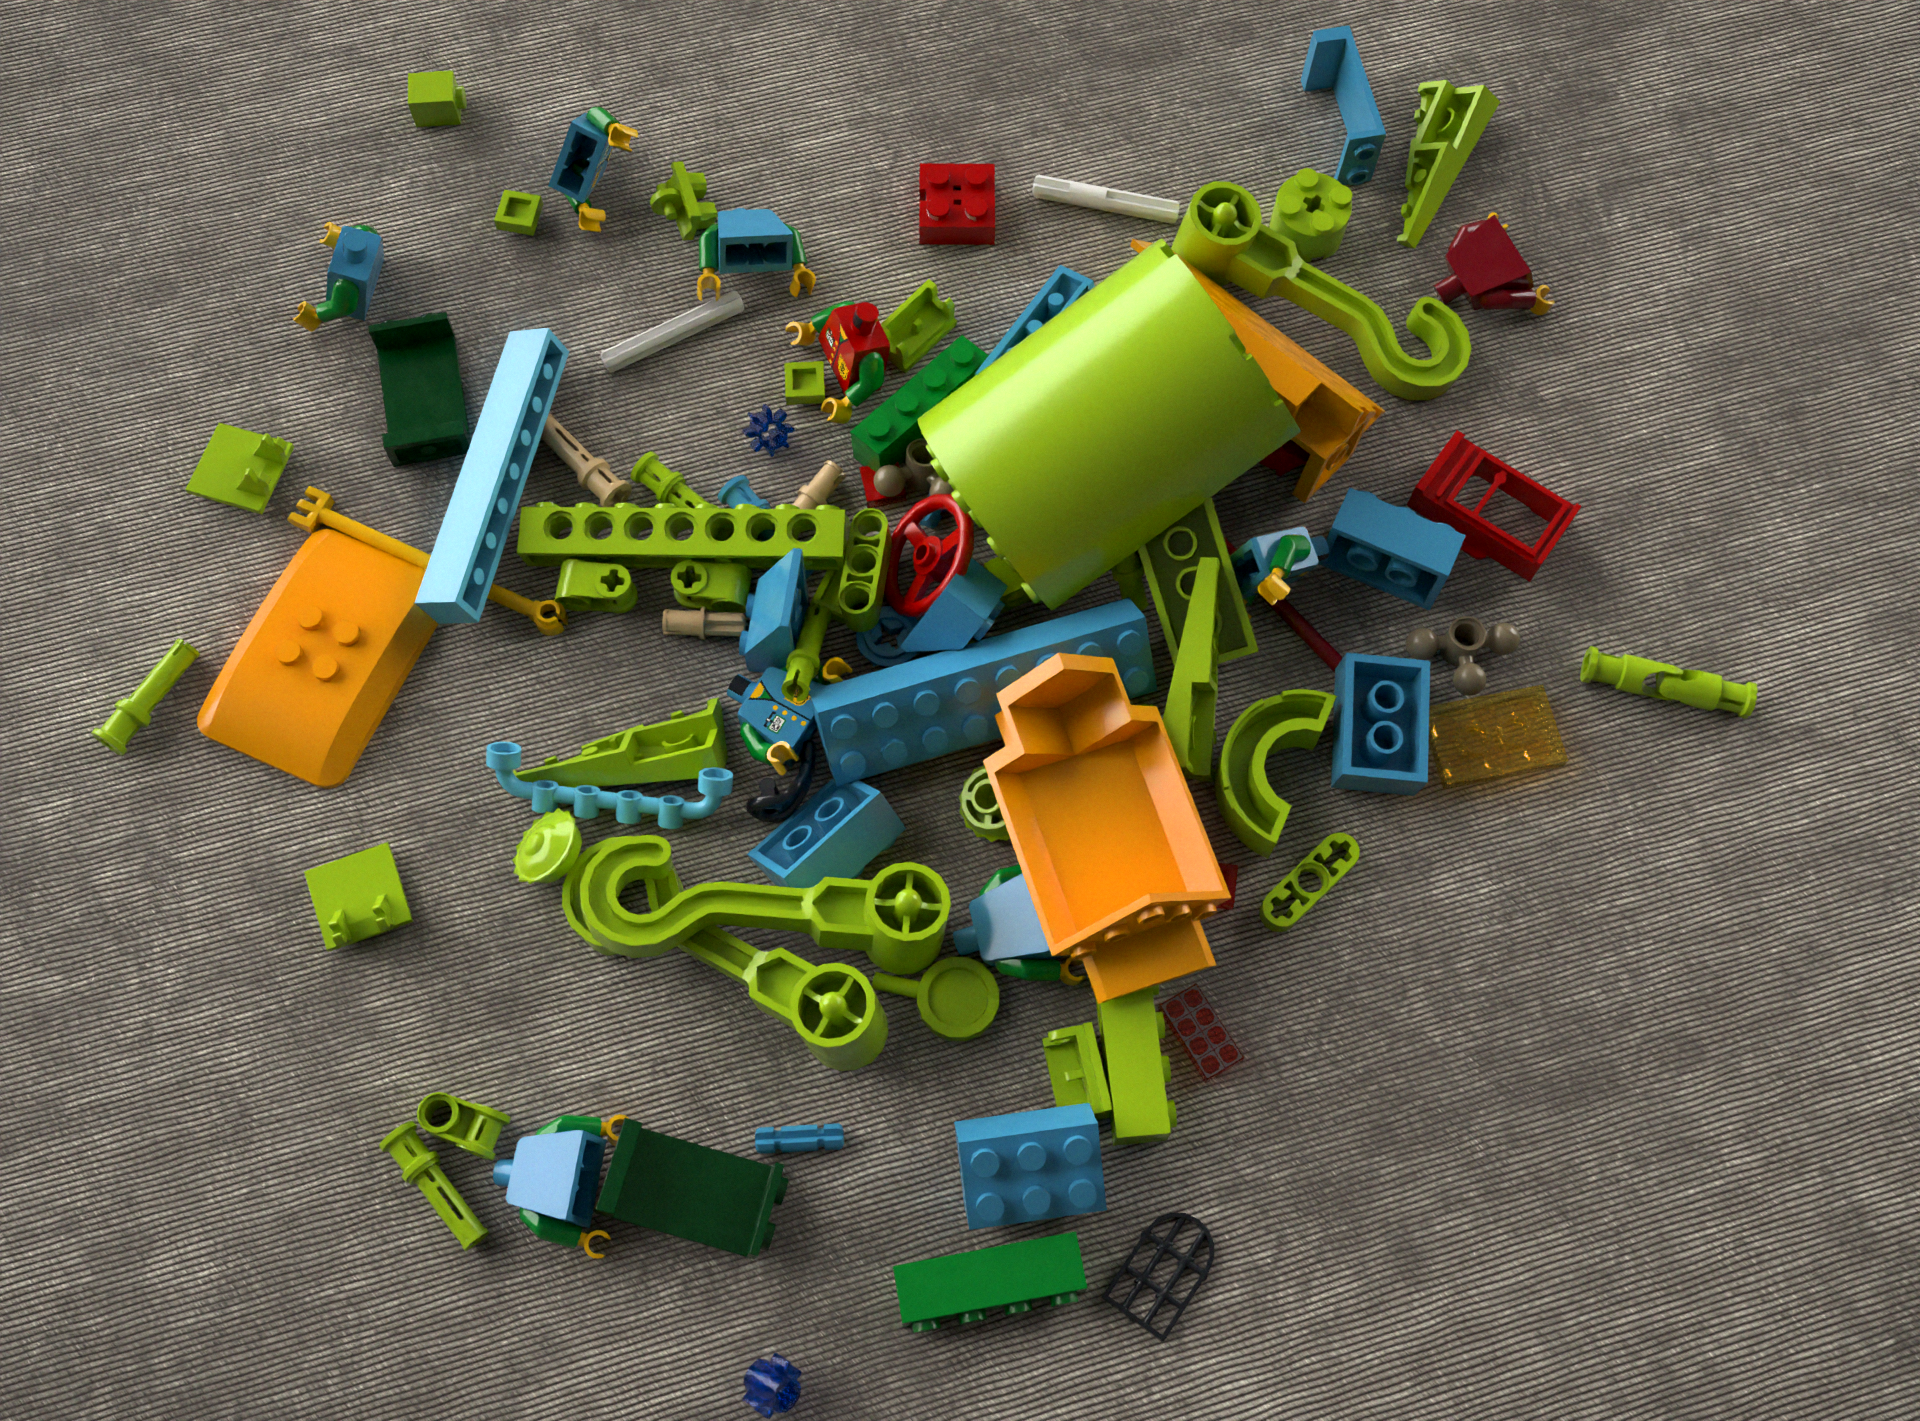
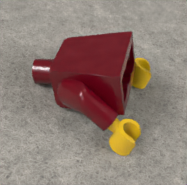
M1491 212L1487 220L1462 225L1445 255L1447 268L1451 275L1433 285L1440 301L1446 305L1464 294L1473 310L1482 308L1486 310L1530 309L1536 315L1546 314L1555 301L1543 299L1550 291L1547 285L1539 286L1535 292L1531 289L1534 287L1532 271L1506 233L1509 225H1501L1498 220L1499 215L1495 212Z

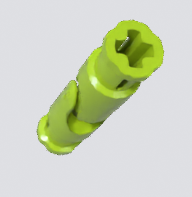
M1590 646L1587 649L1580 673V680L1584 683L1594 680L1612 684L1619 691L1668 701L1675 699L1690 707L1708 711L1718 708L1735 712L1739 718L1743 719L1751 716L1757 701L1758 687L1756 683L1747 682L1745 685L1722 680V676L1700 670H1682L1674 665L1629 654H1624L1622 657L1599 652L1598 648ZM1653 673H1656V688L1649 687L1643 683L1645 678Z

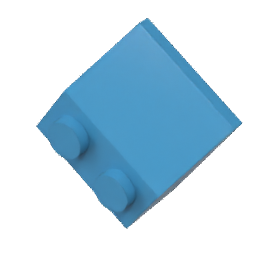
M971 558L966 575L960 576L957 573L900 647L906 652L961 650L972 637L980 641L994 623L993 620L1005 606V603L1000 598L1008 586Z

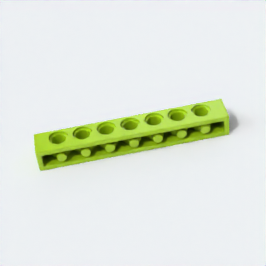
M539 502L535 504V507H521L517 554L528 566L561 567V563L564 560L579 559L594 563L619 564L631 568H674L684 560H694L710 563H737L750 569H770L793 548H799L803 551L805 570H843L851 523L846 510H841L834 505H819L816 509H800L795 505L781 504L777 505L775 509H760L752 504H739L735 506V509L719 508L716 505L707 503L697 504L695 508H679L677 505L670 503H659L655 505V508H639V506L632 503H617L615 507H599L593 503L580 502L575 504V507H560L551 502ZM573 527L568 537L558 539V535L563 529ZM613 528L612 533L607 538L597 539L598 534L603 529ZM653 528V532L648 538L637 540L638 534L643 529ZM694 529L688 539L677 540V536L682 530ZM725 529L734 530L733 535L725 541L716 540L721 531ZM767 529L775 531L769 540L757 541V537L762 531ZM805 530L816 531L811 540L806 542L797 541L801 532Z

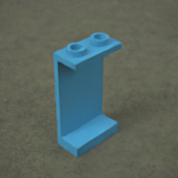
M1350 26L1313 31L1301 76V83L1304 92L1333 88L1348 133L1334 179L1338 180L1342 185H1360L1372 179L1386 137V131Z

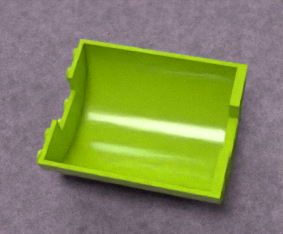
M1162 238L1152 243L917 419L921 433L928 443L925 447L933 458L930 463L944 482L948 481L954 491L951 495L965 514L969 513L980 528L984 527L990 535L986 540L1000 559H1004L1012 571H1017L1025 580L1021 583V586L1035 604L1042 600L1051 611L1301 432L1284 402L1279 399L1251 353L1246 354V348L1223 313L1180 257L1173 253L1169 245Z

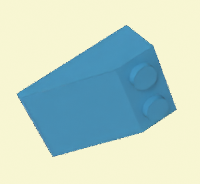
M793 548L758 579L756 593H749L746 618H751L749 631H742L739 642V655L745 656L748 671L764 673L768 667L778 669L786 667L788 655L795 650L805 619V612L809 607L802 549Z

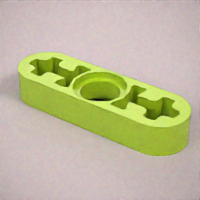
M1340 832L1327 836L1267 894L1259 910L1260 919L1265 927L1274 932H1285L1297 924L1352 870L1360 855V849L1356 840L1350 835ZM1340 847L1346 849L1345 860L1342 858L1338 859L1327 870L1323 864L1332 854V848L1338 850ZM1303 872L1316 874L1321 881V889L1314 893L1304 891L1299 886L1298 876ZM1292 894L1296 901L1286 913L1289 919L1283 915L1275 918L1271 914L1274 909L1272 903L1280 906Z

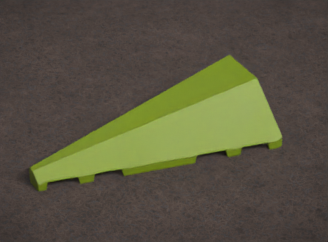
M1448 80L1420 83L1418 93L1422 97L1420 109L1415 110L1414 120L1418 124L1416 138L1411 139L1405 187L1409 191L1407 204L1402 205L1401 215L1405 219L1403 234L1397 236V242L1411 249L1416 248L1500 104L1498 98L1485 85L1455 88Z
M1200 557L1162 720L1184 777L1205 782H1214L1216 769H1212L1213 744L1217 743V731H1214L1218 698V637L1214 636L1215 611L1219 610V598H1216L1220 561L1216 557Z
M719 697L707 700V709L685 716L683 711L679 710L671 713L670 721L648 726L641 724L581 746V755L561 762L555 755L544 759L545 766L521 772L513 770V773L519 780L533 783L538 780H551L557 782L558 786L573 788L581 785L598 787L698 779L700 770L710 767L725 769L728 760L723 713Z

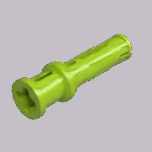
M653 451L644 454L631 471V480L636 484L643 483L656 494V499L660 503H671L679 508H694L693 505L702 503L710 504L686 485L683 474L679 471L672 472L659 461V456ZM725 529L721 531L717 536V540L725 541L733 535L734 530Z
M178 638L128 699L118 700L114 705L116 707L115 712L101 728H94L91 735L111 751L123 756L127 752L125 746L141 727H148L151 723L150 713L195 659L200 656V653L189 643H185L182 639Z
M408 1121L389 1133L381 1141L379 1147L384 1153L389 1152L403 1170V1180L410 1185L416 1184L466 1252L488 1236L489 1231L487 1228H484L463 1197L440 1169L441 1161L439 1160V1154L436 1151L430 1152L416 1133L418 1126L414 1121ZM440 1193L444 1195V1197L447 1199V1201L450 1203V1205L453 1207V1209L456 1211V1213L462 1220H460L457 1217V1215L454 1213V1211L451 1209V1207L448 1205V1203L445 1201V1199L442 1197Z

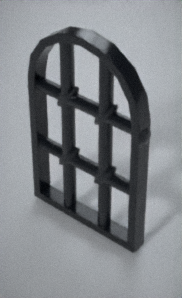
M1171 1212L1158 1217L1146 1230L1142 1231L1140 1240L1101 1297L1127 1316L1132 1323H1137L1161 1342L1165 1341L1201 1283L1207 1279L1214 1260V1242L1208 1228L1199 1219L1186 1213ZM1170 1218H1178L1164 1241L1151 1232L1160 1222ZM1187 1220L1194 1223L1201 1232L1184 1256L1172 1247L1174 1245L1172 1241ZM1148 1238L1157 1245L1155 1248L1157 1252L1144 1272L1141 1273L1132 1267L1130 1262L1145 1239ZM1206 1238L1209 1247V1258L1205 1269H1202L1193 1262L1196 1259L1193 1256ZM1165 1252L1178 1260L1176 1265L1179 1266L1163 1289L1150 1279L1153 1278L1151 1273ZM1186 1267H1188L1200 1277L1184 1302H1181L1172 1295L1174 1293L1172 1289ZM1124 1271H1127L1136 1278L1134 1280L1136 1284L1123 1304L1120 1305L1109 1297V1294ZM1145 1284L1157 1293L1155 1295L1157 1299L1142 1321L1128 1309ZM1167 1300L1177 1307L1178 1311L1164 1333L1160 1334L1149 1324L1164 1301Z

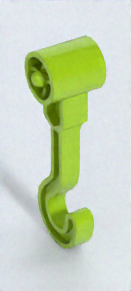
M1214 181L1202 186L1193 195L1171 249L1219 286L1226 285L1231 281L1261 299L1271 296L1283 297L1343 330L1356 343L1362 360L1374 381L1390 394L1407 400L1433 399L1446 393L1468 366L1472 350L1469 332L1460 317L1441 301L1432 297L1420 298L1407 316L1406 327L1412 334L1426 342L1432 356L1429 360L1412 358L1398 344L1392 324L1382 308L1362 293L1306 263L1298 255L1295 242L1261 224L1260 206L1255 197L1245 188L1231 182Z
M654 835L623 837L603 847L587 864L580 882L583 919L593 938L611 952L631 958L659 956L679 946L708 926L728 925L803 932L809 934L819 947L862 950L867 953L874 964L884 971L898 975L913 974L930 966L940 954L951 907L949 889L939 874L928 866L914 862L894 863L881 870L872 881L824 877L817 885L810 888L734 882L702 883L679 893L660 909L650 914L637 915L628 912L619 904L618 898L622 889L628 883L637 879H661L669 874L673 866L669 842L663 837Z
M630 836L607 838L588 847L577 858L572 868L568 871L563 883L562 908L569 925L594 950L606 956L617 953L611 952L595 940L586 925L581 909L580 882L587 864L603 847L623 837ZM674 865L669 874L661 879H640L646 884L649 906L652 912L660 909L679 893L684 892L682 882ZM715 925L700 930L678 946L682 951L748 987L749 997L757 1008L795 1029L813 1056L826 1067L838 1071L858 1070L872 1063L882 1052L889 1035L888 1018L868 978L855 967L842 963L822 964L816 967L782 947L769 952H763Z

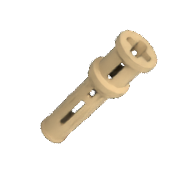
M549 413L541 439L578 475L579 485L585 490H591L600 499L601 507H615L617 503H625L631 494V485L625 480H619L610 471V464L606 460L594 458Z

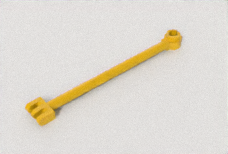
M309 486L304 494L316 503L313 504L300 499L296 505V508L307 514V516L304 517L291 512L287 518L292 525L311 534L316 532L322 523L423 569H427L431 557L426 552L330 510L335 503L332 496L312 486ZM492 583L487 598L528 616L530 620L535 622L537 629L542 634L555 636L562 633L564 628L558 619L562 620L563 624L568 625L567 613L560 602L556 603L555 600L532 601ZM547 611H556L557 617H542Z

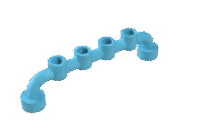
M495 742L489 744L486 748V765L489 768L495 769L497 780L502 788L513 796L531 799L532 810L538 813L554 812L558 808V803L574 805L573 813L579 818H595L599 816L600 808L616 810V820L621 823H638L641 821L642 813L658 815V825L660 827L677 829L683 826L684 818L703 819L713 814L720 806L722 797L731 794L733 788V773L718 767L704 768L699 771L698 791L706 795L700 802H687L682 797L675 795H666L660 798L647 797L634 790H623L618 793L600 791L598 787L593 785H581L576 788L558 786L557 782L551 780H538L533 783L519 780L513 773L514 769L521 766L522 748L520 745L512 742Z

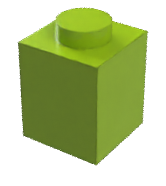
M453 70L408 73V106L416 127L461 124V109H466L467 107L466 93L463 85H457Z

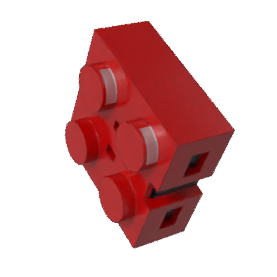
M920 163L919 244L995 245V164Z

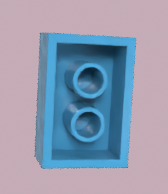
M1349 487L1326 540L1329 547V557L1319 561L1318 564L1430 611L1451 572L1466 535L1455 531L1448 524L1432 522L1418 516L1409 508L1396 507L1379 500L1377 496L1370 492L1357 491Z
M1346 652L1335 668L1334 695L1337 697L1334 702L1331 788L1415 796L1428 783L1430 661Z
M1090 1103L954 1122L964 1208L969 1230L1107 1210L1098 1122Z

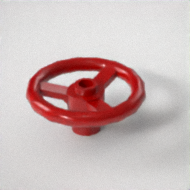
M933 494L917 502L901 518L891 535L892 549L884 594L887 603L901 616L923 617L955 574L965 576L974 550L975 525L969 513L965 514L951 494ZM937 510H948L954 515L958 526L944 540L936 536H928L919 525L927 515ZM908 539L915 548L913 561L917 575L904 597L901 595L898 585V564L903 547ZM936 581L940 583L929 596L923 598L931 582Z

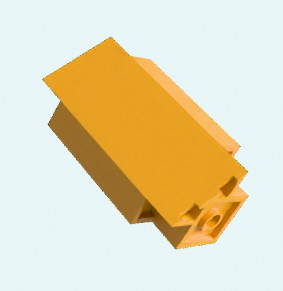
M1132 239L1130 247L1140 253L1152 243ZM1178 255L1233 327L1236 335L1246 348V354L1251 353L1269 379L1270 385L1277 393L1279 399L1284 402L1300 428L1301 432L1291 440L1307 451L1310 456L1293 491V495L1303 503H1306L1352 457L1362 434L1385 410Z
M1057 653L996 694L1002 711L994 716L1005 747L984 759L983 763L1051 955H1071L1072 960L1082 959L1097 1003L1101 1004L1217 966L1200 920L1215 915L1218 912L1216 906L1231 899V895L1158 708L1156 706L1130 704L1113 658Z

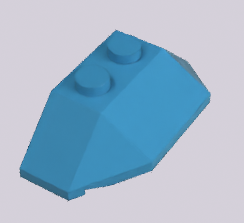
M1059 265L979 367L975 375L1095 287L1094 281Z

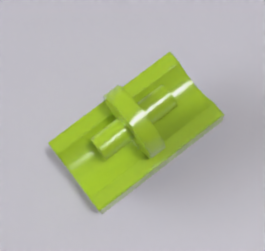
M683 161L672 162L671 169L673 175L667 182L657 185V192L650 198V206L655 214L665 215L667 220H676L683 241L693 240L697 229L708 228L710 225L715 224L717 210L714 202H697L696 200L704 198L707 191L704 173L687 172Z

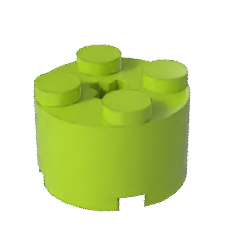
M1311 168L1301 169L1295 176L1286 180L1278 190L1269 228L1295 242L1298 255L1305 262H1311L1312 258L1324 256L1323 259L1328 258L1339 249L1352 213V192L1350 188L1342 185L1331 176L1317 173Z

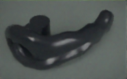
M804 741L803 759L799 773L782 794H780L773 778L767 777L760 781V797L750 798L746 803V810L750 815L763 822L775 823L787 819L794 814L811 786L817 756V748L814 741Z

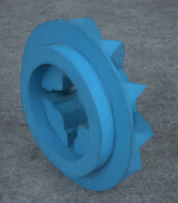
M891 606L881 607L877 625L869 631L856 633V641L861 656L868 659L874 667L880 665L888 668L909 662L919 651L906 652L900 646L917 624V619L915 617L901 616ZM881 627L890 635L899 634L896 637L897 649L894 646L891 647L889 643L879 644L882 641Z

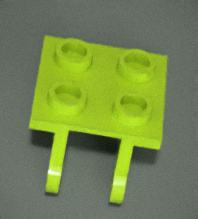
M219 422L185 490L188 494L262 515L290 458L294 445L278 436L277 438H272L268 433L262 435Z
M389 842L304 871L324 944L328 952L413 922Z

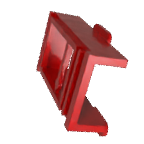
M1456 430L1415 486L1407 506L1435 523L1448 524L1455 531L1466 535L1460 550L1471 557L1482 560L1489 556L1531 582L1582 506L1578 503L1575 505L1571 504L1464 438L1465 434ZM1472 475L1481 477L1492 484L1473 512L1454 500ZM1497 488L1528 506L1533 513L1550 522L1533 548L1478 515Z

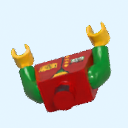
M853 301L839 302L813 315L810 323L792 321L786 326V332H799L798 338L792 341L791 345L809 346L814 342L816 332L819 333L818 340L845 395L842 400L829 397L823 401L821 410L832 414L828 417L827 421L838 424L847 423L852 415V406L858 407L875 391H879L882 388L890 343L878 320L879 311L872 303L862 302L855 304Z

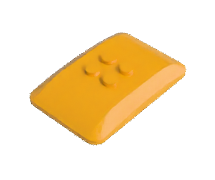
M321 529L312 533L269 592L221 670L197 716V726L200 732L214 742L316 787L332 789L343 784L349 777L438 626L434 619L415 604L426 569L336 530Z

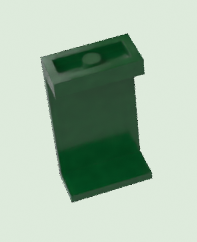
M447 312L426 313L420 317L386 320L380 324L369 325L368 331L377 349L388 432L382 434L383 446L393 467L467 454L471 438L456 337Z
M628 1118L624 1119L595 1214L750 1259H756L760 1249L769 1250L776 1227L775 1223L768 1222L773 1204L782 1205L789 1182L788 1178L782 1177L784 1164L776 1162L773 1166L644 1129L642 1128V1122Z

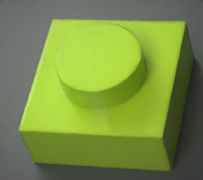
M504 189L494 219L497 230L534 236L544 205L541 196Z
M824 362L784 363L786 405L823 403L825 400Z

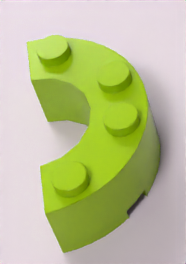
M1308 689L1282 691L1280 695L1265 700L1260 699L1253 703L1236 719L1227 734L1216 764L1214 786L1217 804L1226 824L1235 836L1248 848L1269 859L1279 839L1292 806L1279 798L1268 784L1264 769L1265 760L1280 749L1301 747L1313 750L1337 697L1335 695Z

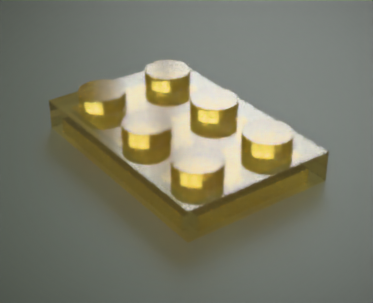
M1543 684L1429 706V745L1443 790L1564 767L1569 761Z

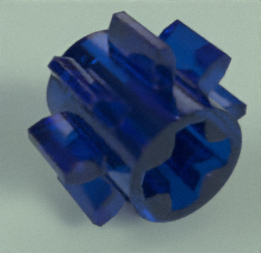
M763 404L761 412L755 415L748 412L747 415L751 419L750 425L742 429V432L746 437L754 438L750 443V447L755 452L765 447L766 452L773 457L775 449L782 446L785 448L790 447L786 440L788 433L794 432L795 428L789 423H782L787 417V413L780 408L775 414H772L770 407L767 404ZM769 424H773L775 428L770 429L768 436L765 437L762 432H767Z
M778 1353L773 1354L771 1361L758 1358L746 1371L744 1386L748 1392L744 1395L743 1401L767 1419L772 1417L774 1410L778 1413L788 1412L795 1406L800 1397L801 1385L797 1379L802 1374L801 1370L793 1366L789 1360Z

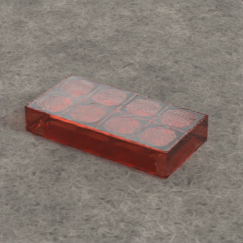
M1197 983L1159 1004V1011L1163 1013L1165 1021L1205 1083L1244 1060V1056Z

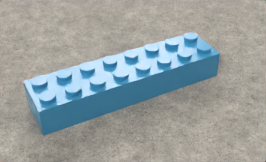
M1125 598L967 644L961 650L943 651L810 690L809 696L824 754L836 786L1002 737L994 716L1002 711L996 694L1057 653L1113 658L1129 699L1158 691L1145 616L1130 598Z

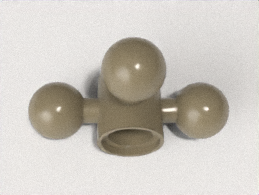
M925 438L916 439L909 443L906 450L905 466L899 468L895 465H885L879 468L874 475L876 490L886 497L900 494L905 484L915 491H929L930 496L933 494H951L954 491L948 481L944 482L930 462L933 458L925 447L928 445Z
M1462 616L1451 623L1445 635L1437 636L1432 630L1423 627L1414 629L1407 636L1405 645L1409 655L1417 660L1430 659L1440 650L1441 656L1446 662L1459 666L1453 674V684L1456 690L1463 695L1472 696L1480 693L1487 682L1486 673L1483 668L1474 663V658L1481 647H1489L1491 651L1498 655H1508L1518 648L1520 634L1515 626L1505 622L1495 624L1486 633L1484 625L1478 619ZM1455 637L1466 639L1470 646L1460 644Z

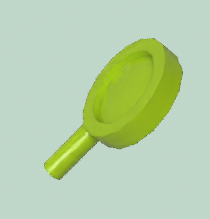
M948 957L940 960L923 974L921 981L879 972L874 974L873 989L916 998L917 1009L922 1022L934 1035L948 1041H967L982 1035L993 1024L999 1010V988L994 975L982 963L969 957Z

